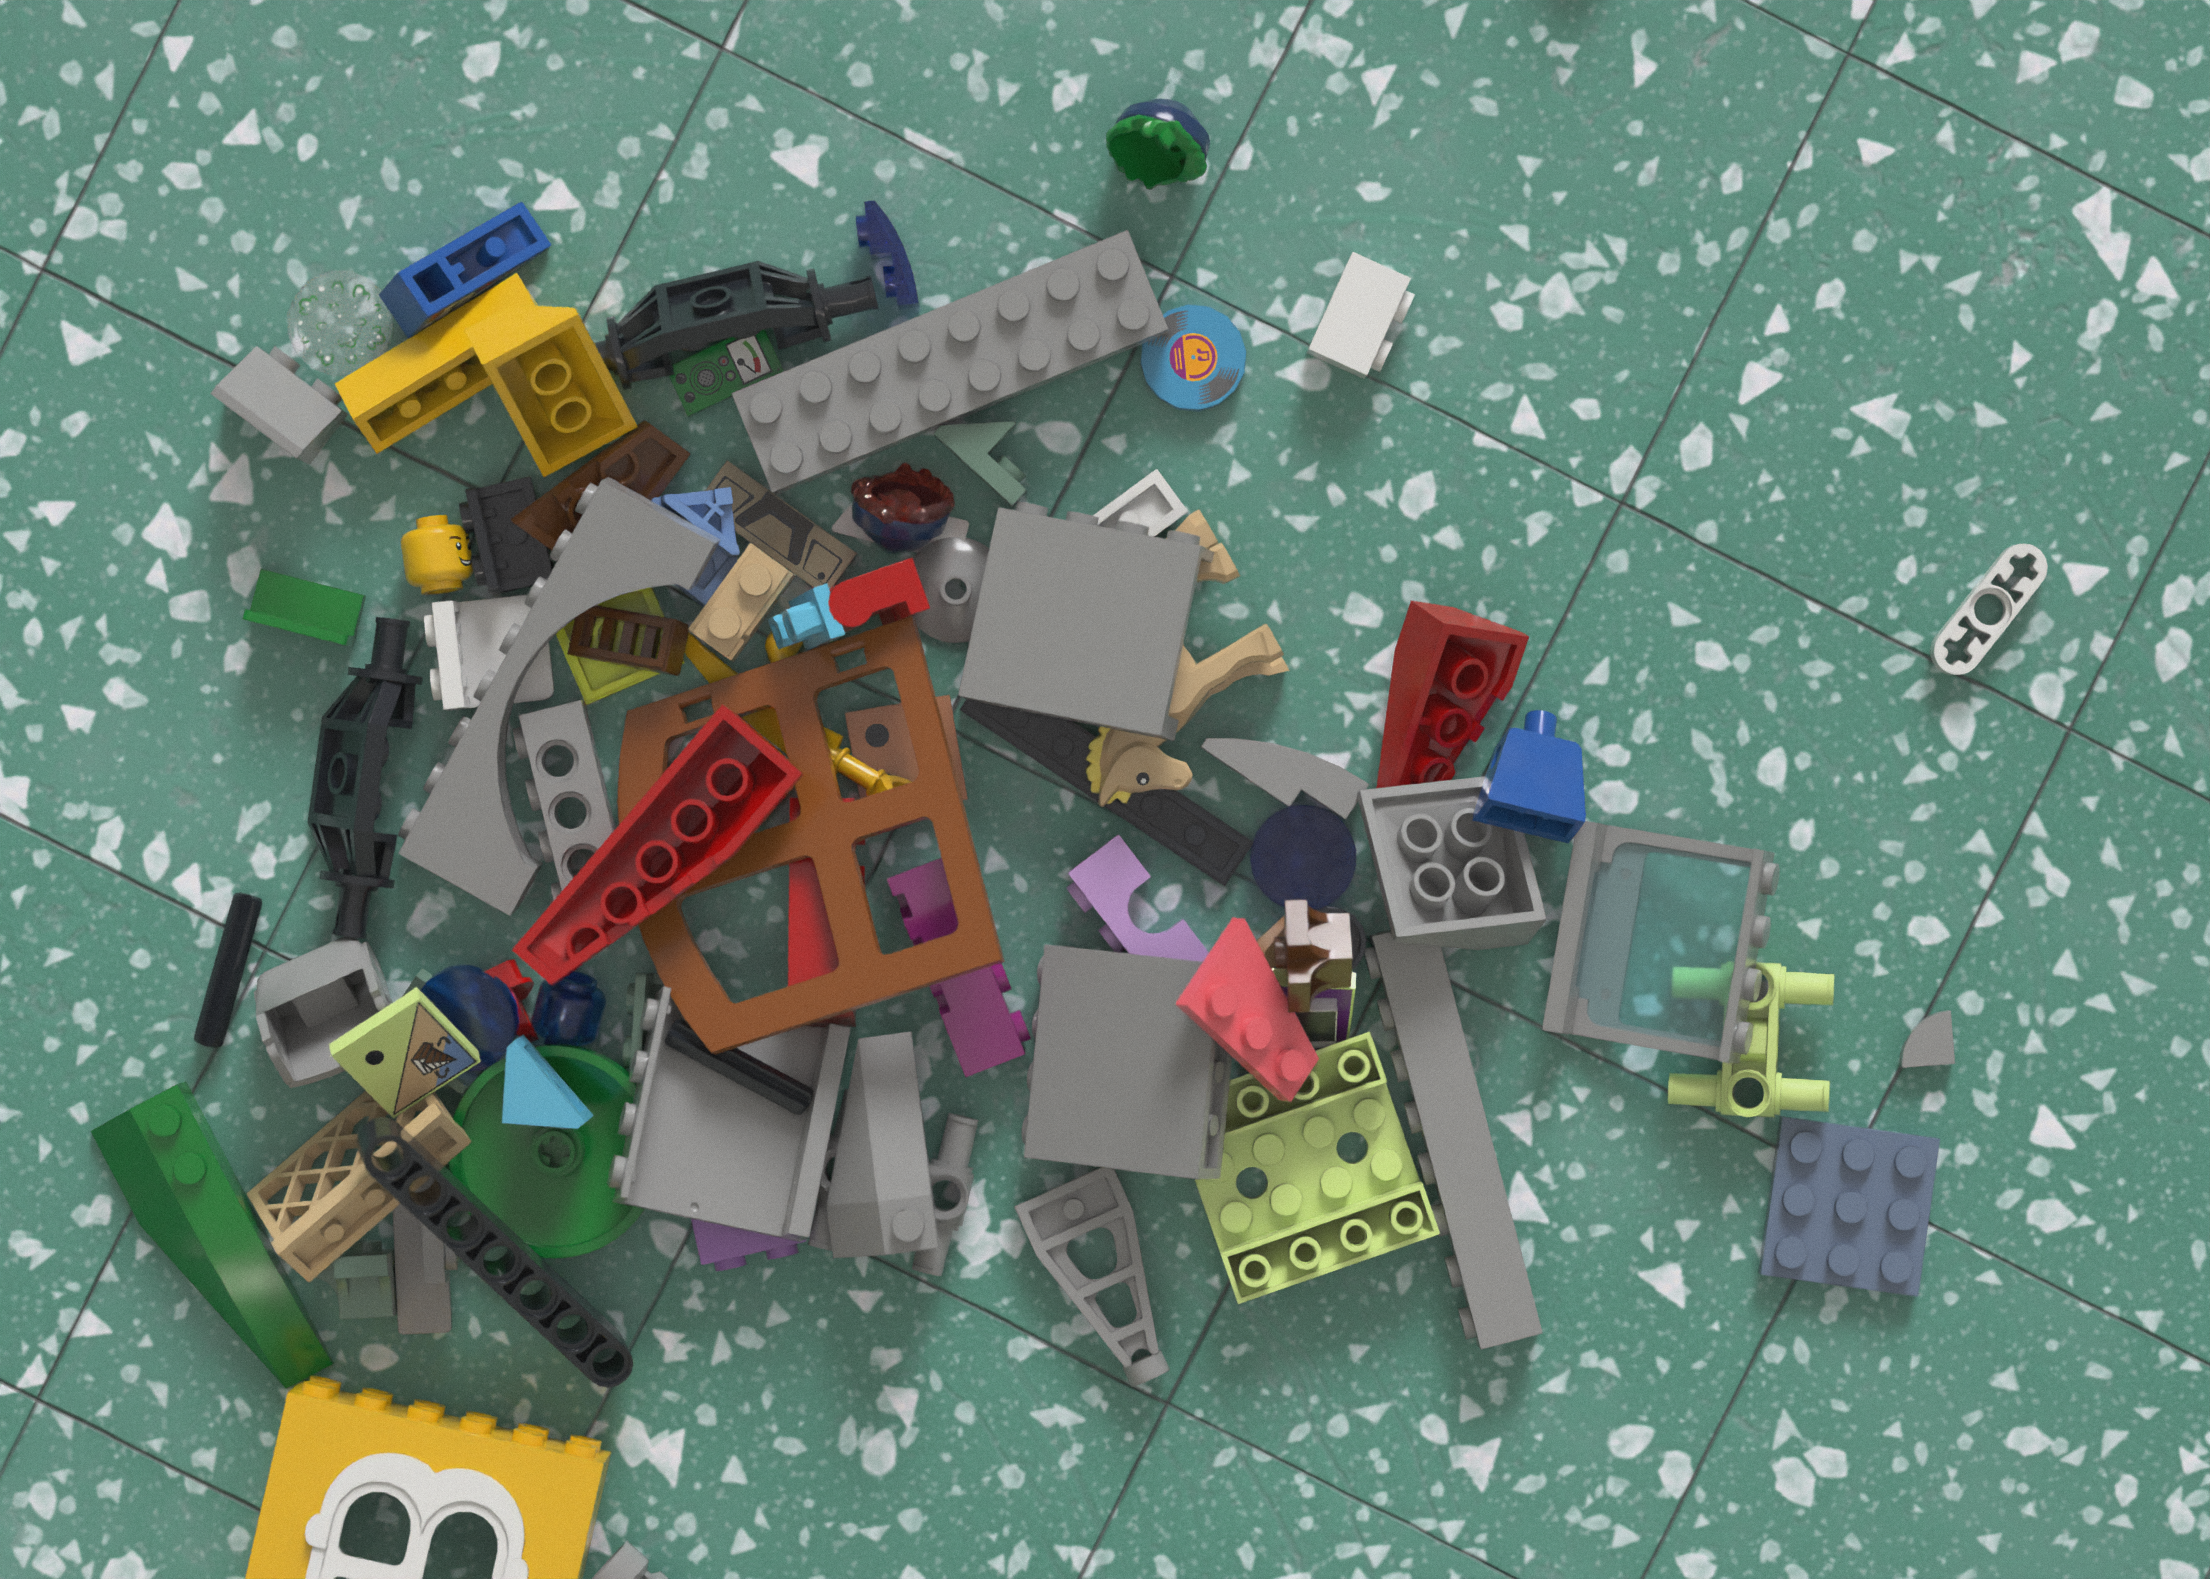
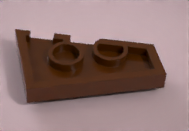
M643 420L637 425V428L623 435L510 520L546 547L553 550L564 530L571 533L574 532L582 517V514L576 512L575 509L590 483L599 486L601 480L610 477L651 500L654 497H660L690 456V453L646 420Z

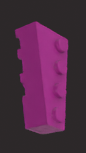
M942 857L887 878L893 897H897L901 907L902 919L914 946L950 935L957 930L958 919ZM1002 963L929 986L934 998L936 997L940 1015L965 1078L1025 1055L1022 1043L1031 1040L1021 1011L1018 1010L1010 1013L1003 993L1012 990Z

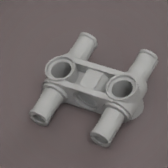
M848 1089L844 1090L834 1134L829 1135L817 1196L818 1202L808 1242L810 1246L832 1251L826 1204L831 1179L827 1174V1163L836 1156ZM953 1113L948 1114L938 1158H932L931 1162H929L932 1186L941 1180H949L955 1183L960 1190L961 1197L959 1202L949 1209H942L935 1205L940 1242L939 1248L916 1251L912 1270L942 1276L953 1230L958 1231L959 1226L963 1225L975 1175L972 1173L973 1168L968 1165L979 1121L977 1119Z

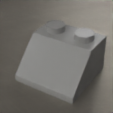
M256 346L216 385L210 394L293 457L310 465L348 415L337 406L342 397L318 378L310 386L298 377L295 372L301 365L276 346H274L269 354Z

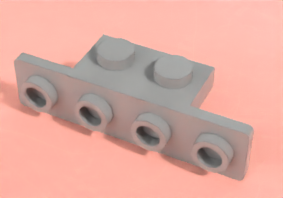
M434 1178L428 1179L415 1192L428 1189L433 1184ZM399 1204L393 1210L398 1332L402 1335L447 1333L452 1329L450 1270H458V1256L402 1204Z

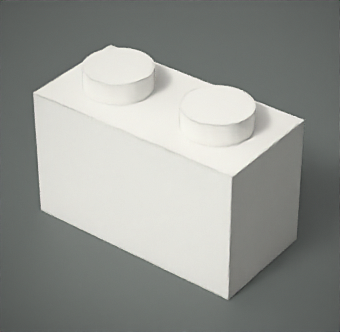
M1352 252L1307 353L1363 379L1367 376L1370 368L1380 372L1393 344L1384 339L1391 321L1395 320L1402 324L1415 294L1406 291L1411 278Z

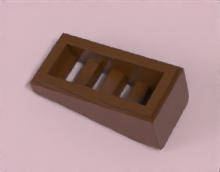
M595 605L574 619L567 654L679 676L689 633V625L677 619ZM596 617L602 618L604 621L598 648H592L590 645ZM622 622L624 626L619 650L614 652L612 648L617 624ZM639 626L646 627L641 653L640 656L634 655ZM661 630H662L663 633H662V637H661V642H660L658 657H657V659H655V658H656V653H657V648H658V643H659V639H660V634H661Z

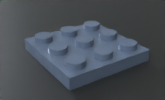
M1780 1116L1758 1273L1766 1276L1918 1297L1940 1139Z

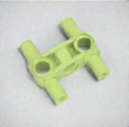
M1728 961L1727 964L1722 963V969L1674 967L1672 997L1720 1000V1006H1725V1023L1735 961ZM1756 962L1755 969L1761 970L1768 981L1769 988L1763 999L1760 1001H1750L1746 1022L1753 1024V1035L1749 1052L1741 1054L1739 1064L1722 1062V1070H1718L1717 1075L1669 1073L1668 1104L1716 1107V1112H1721V1115L1775 1118V1115H1780L1781 1110L1829 1112L1830 1081L1782 1078V1073L1777 1072L1780 1009H1785V1004L1833 1005L1834 974L1787 972V967L1781 966V963ZM1742 1078H1754L1761 1083L1764 1089L1763 1100L1755 1107L1742 1106L1734 1096L1735 1084Z

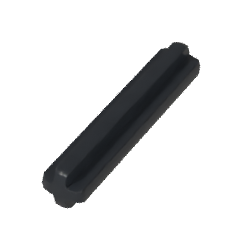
M242 892L233 895L194 1034V1041L198 1044L219 1048L224 1043L262 906V900L257 896Z
M682 1018L676 1019L666 1034L664 1042L667 1046L796 1115H801L805 1112L812 1100L813 1089L738 1048L719 1054L711 1053L688 1022Z

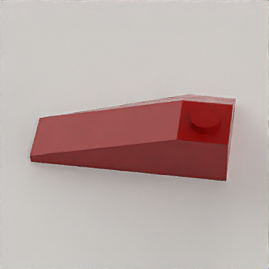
M1411 600L1394 651L1376 788L1451 780L1455 775L1453 764L1468 741L1472 740L1476 743L1485 728L1480 723L1496 698L1503 701L1512 688L1529 636L1523 632L1455 607Z

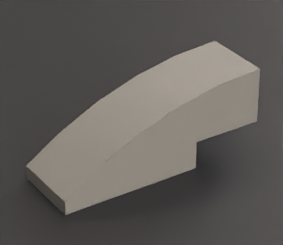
M1206 738L1200 748L1287 807L1291 806L1299 792L1302 791L1340 818L1346 819L1358 802L1357 793L1359 790H1366L1370 785L1338 765L1307 752L1274 743L1240 738Z

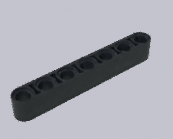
M379 1117L371 1119L362 1126L357 1136L358 1151L365 1168L379 1184L593 1383L600 1387L610 1388L626 1381L633 1368L632 1355L622 1335L614 1325L399 1123L391 1118ZM392 1141L397 1143L393 1153L388 1156L377 1157L372 1155L374 1148L381 1142ZM428 1176L434 1178L433 1184L425 1191L415 1192L410 1190L413 1181L419 1177ZM466 1211L471 1213L470 1218L463 1225L456 1227L447 1225L449 1218L456 1212ZM505 1246L508 1248L505 1255L498 1260L489 1261L484 1259L487 1251L493 1247ZM539 1280L544 1282L543 1287L535 1294H521L522 1288L530 1281ZM568 1315L580 1316L579 1321L571 1328L562 1329L557 1327L561 1319ZM608 1348L616 1349V1353L608 1361L594 1362L595 1356L600 1351Z

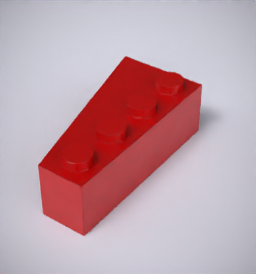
M790 798L789 822L796 820L800 815L801 808L798 798ZM842 798V800L848 803L854 801V798ZM866 839L861 840L857 845H865ZM806 858L789 864L788 986L832 973L839 965L831 926L815 863L812 858ZM859 866L865 887V866ZM856 1010L815 1022L808 1026L826 1027L829 1024H835L844 1027H856Z

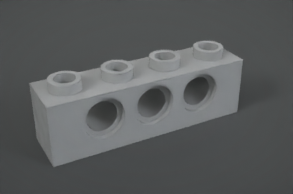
M583 700L518 715L521 727L513 728L520 760L529 758L534 777L533 779L525 780L531 808L533 811L542 809L546 826L545 831L538 832L545 863L554 861L559 882L551 884L553 900L556 899L575 876L570 866L572 856L581 849H588L595 853L616 829L586 703ZM559 745L568 748L574 759L572 769L562 777L552 775L547 770L545 758L549 750ZM569 797L581 800L586 808L584 822L574 829L564 826L558 817L560 804Z

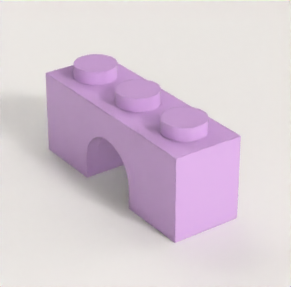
M1119 834L1068 872L1074 882L1067 886L1066 889L1084 913L1092 907L1099 913L1106 924L1098 931L1114 952L1121 953L1126 949L1129 954L1202 962L1209 954L1183 918L1169 929L1160 933L1144 932L1132 923L1128 913L1130 896L1138 886L1151 876Z

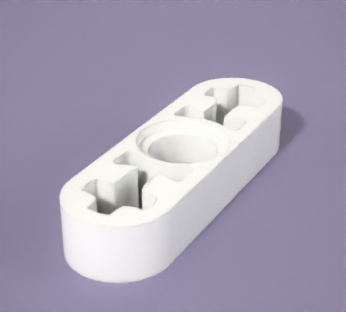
M2017 544L2008 547L1999 555L1933 639L1930 647V656L1938 670L1948 675H1961L1970 672L1978 665L2044 581L2048 569L2047 561L2044 554L2037 547L2030 544ZM2028 555L2032 559L2029 569L2034 575L2031 580L2027 577L2019 578L2010 588L2011 591L2019 593V597L2014 602L2006 590L1992 585L1991 581L1997 576L2001 583L2006 582L2014 571V567L2009 563L2011 557L2021 559ZM1984 594L1996 596L2003 605V615L1994 625L1981 623L1974 613L1977 599ZM1964 617L1969 627L1976 632L1985 634L1987 637L1982 644L1976 636L1969 640L1963 649L1965 654L1969 656L1965 663L1957 660L1948 664L1945 660L1948 650L1943 645L1946 640L1957 642L1968 629L1958 626V623Z

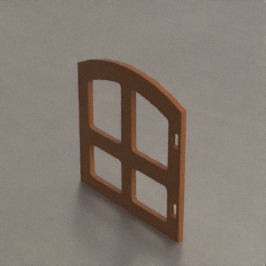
M912 616L627 711L619 757L617 799L619 824L667 769L668 752L671 742L677 738L700 731L713 716L710 715L688 723L683 708L711 699L714 713L723 704L740 717L768 708H774L777 713L788 760L804 774L795 785L801 808L800 815L796 820L754 833L734 857L638 925L660 979L665 987L671 988L670 996L682 1016L711 1053L719 1054L1005 962L917 623ZM864 648L867 663L840 672L835 657ZM885 669H892L919 768L918 777L910 783L852 802H844L841 797L817 703L818 695L825 689ZM929 819L934 826L958 919V928L950 935L885 955L880 950L856 856V846L861 840ZM812 858L815 863L839 958L838 968L832 973L742 1002L733 1003L710 970L695 942L681 909L682 902L689 896L799 860Z

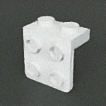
M528 595L465 602L452 600L432 603L433 615L424 616L427 646L437 647L439 668L430 669V681L433 699L443 701V710L450 711L477 708L481 701L473 697L486 672L490 669L497 673L506 656L499 651L502 641L514 623L522 627L532 609L524 604ZM549 642L540 651L527 671L514 703L547 700L554 694Z

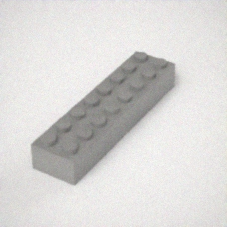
M1126 230L731 394L772 493L778 495L936 430L940 425H948L1169 333V330L1130 234Z

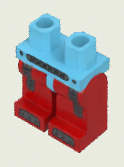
M909 558L845 580L830 589L828 584L812 588L788 601L790 608L782 611V614L768 619L778 649L803 641L805 650L808 651L845 635L846 632L860 626L871 617L879 615L882 625H886L910 616H916L930 609V605L913 558Z

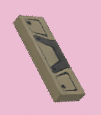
M728 460L705 490L731 487L735 532L813 588L828 584L829 589L834 587L857 555L848 546Z

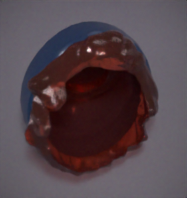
M907 462L902 463L895 471L886 472L880 476H864L856 479L851 485L853 521L862 528L865 534L881 550L889 554L912 552L928 544L933 538L943 533L950 517V512L955 508L954 495L950 487L946 486L939 477L933 476L929 469L922 468L917 472L912 470Z

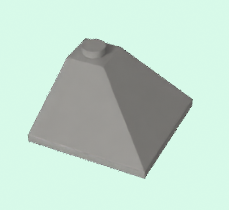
M1485 776L1359 790L1357 793L1394 942L1472 950L1526 945L1547 920L1525 834L1472 821L1473 812Z

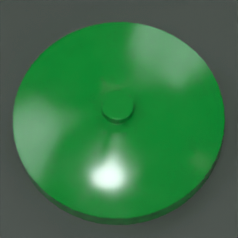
M569 1044L535 1045L534 1047L594 1116L578 1129L502 1123L506 1057L486 1069L471 1084L458 1104L453 1120L466 1132L472 1142L449 1161L450 1172L540 1257H576L598 1250L613 1242L625 1233L645 1211L643 1208L613 1202L615 1188L608 1187L607 1184L614 1155L622 1156L626 1135L618 1134L622 1109L625 1102L633 1104L637 1083L629 1082L630 1073L618 1063L591 1049Z

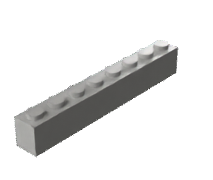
M1391 930L1369 935L1372 947L1365 948L1364 957L1371 980L1381 978L1386 998L1376 1000L1384 1031L1394 1029L1399 1050L1390 1052L1398 1083L1407 1080L1413 1101L1404 1103V1109L1411 1134L1421 1132L1426 1152L1418 1154L1417 1158L1424 1184L1435 1183L1440 1204L1431 1206L1440 1232L1438 1236L1448 1235L1453 1255L1444 1257L1451 1286L1452 1288L1462 1286L1467 1307L1459 1308L1458 1314L1465 1339L1475 1338L1478 1347L1482 1350L1542 1334L1541 1324L1441 946L1394 942Z

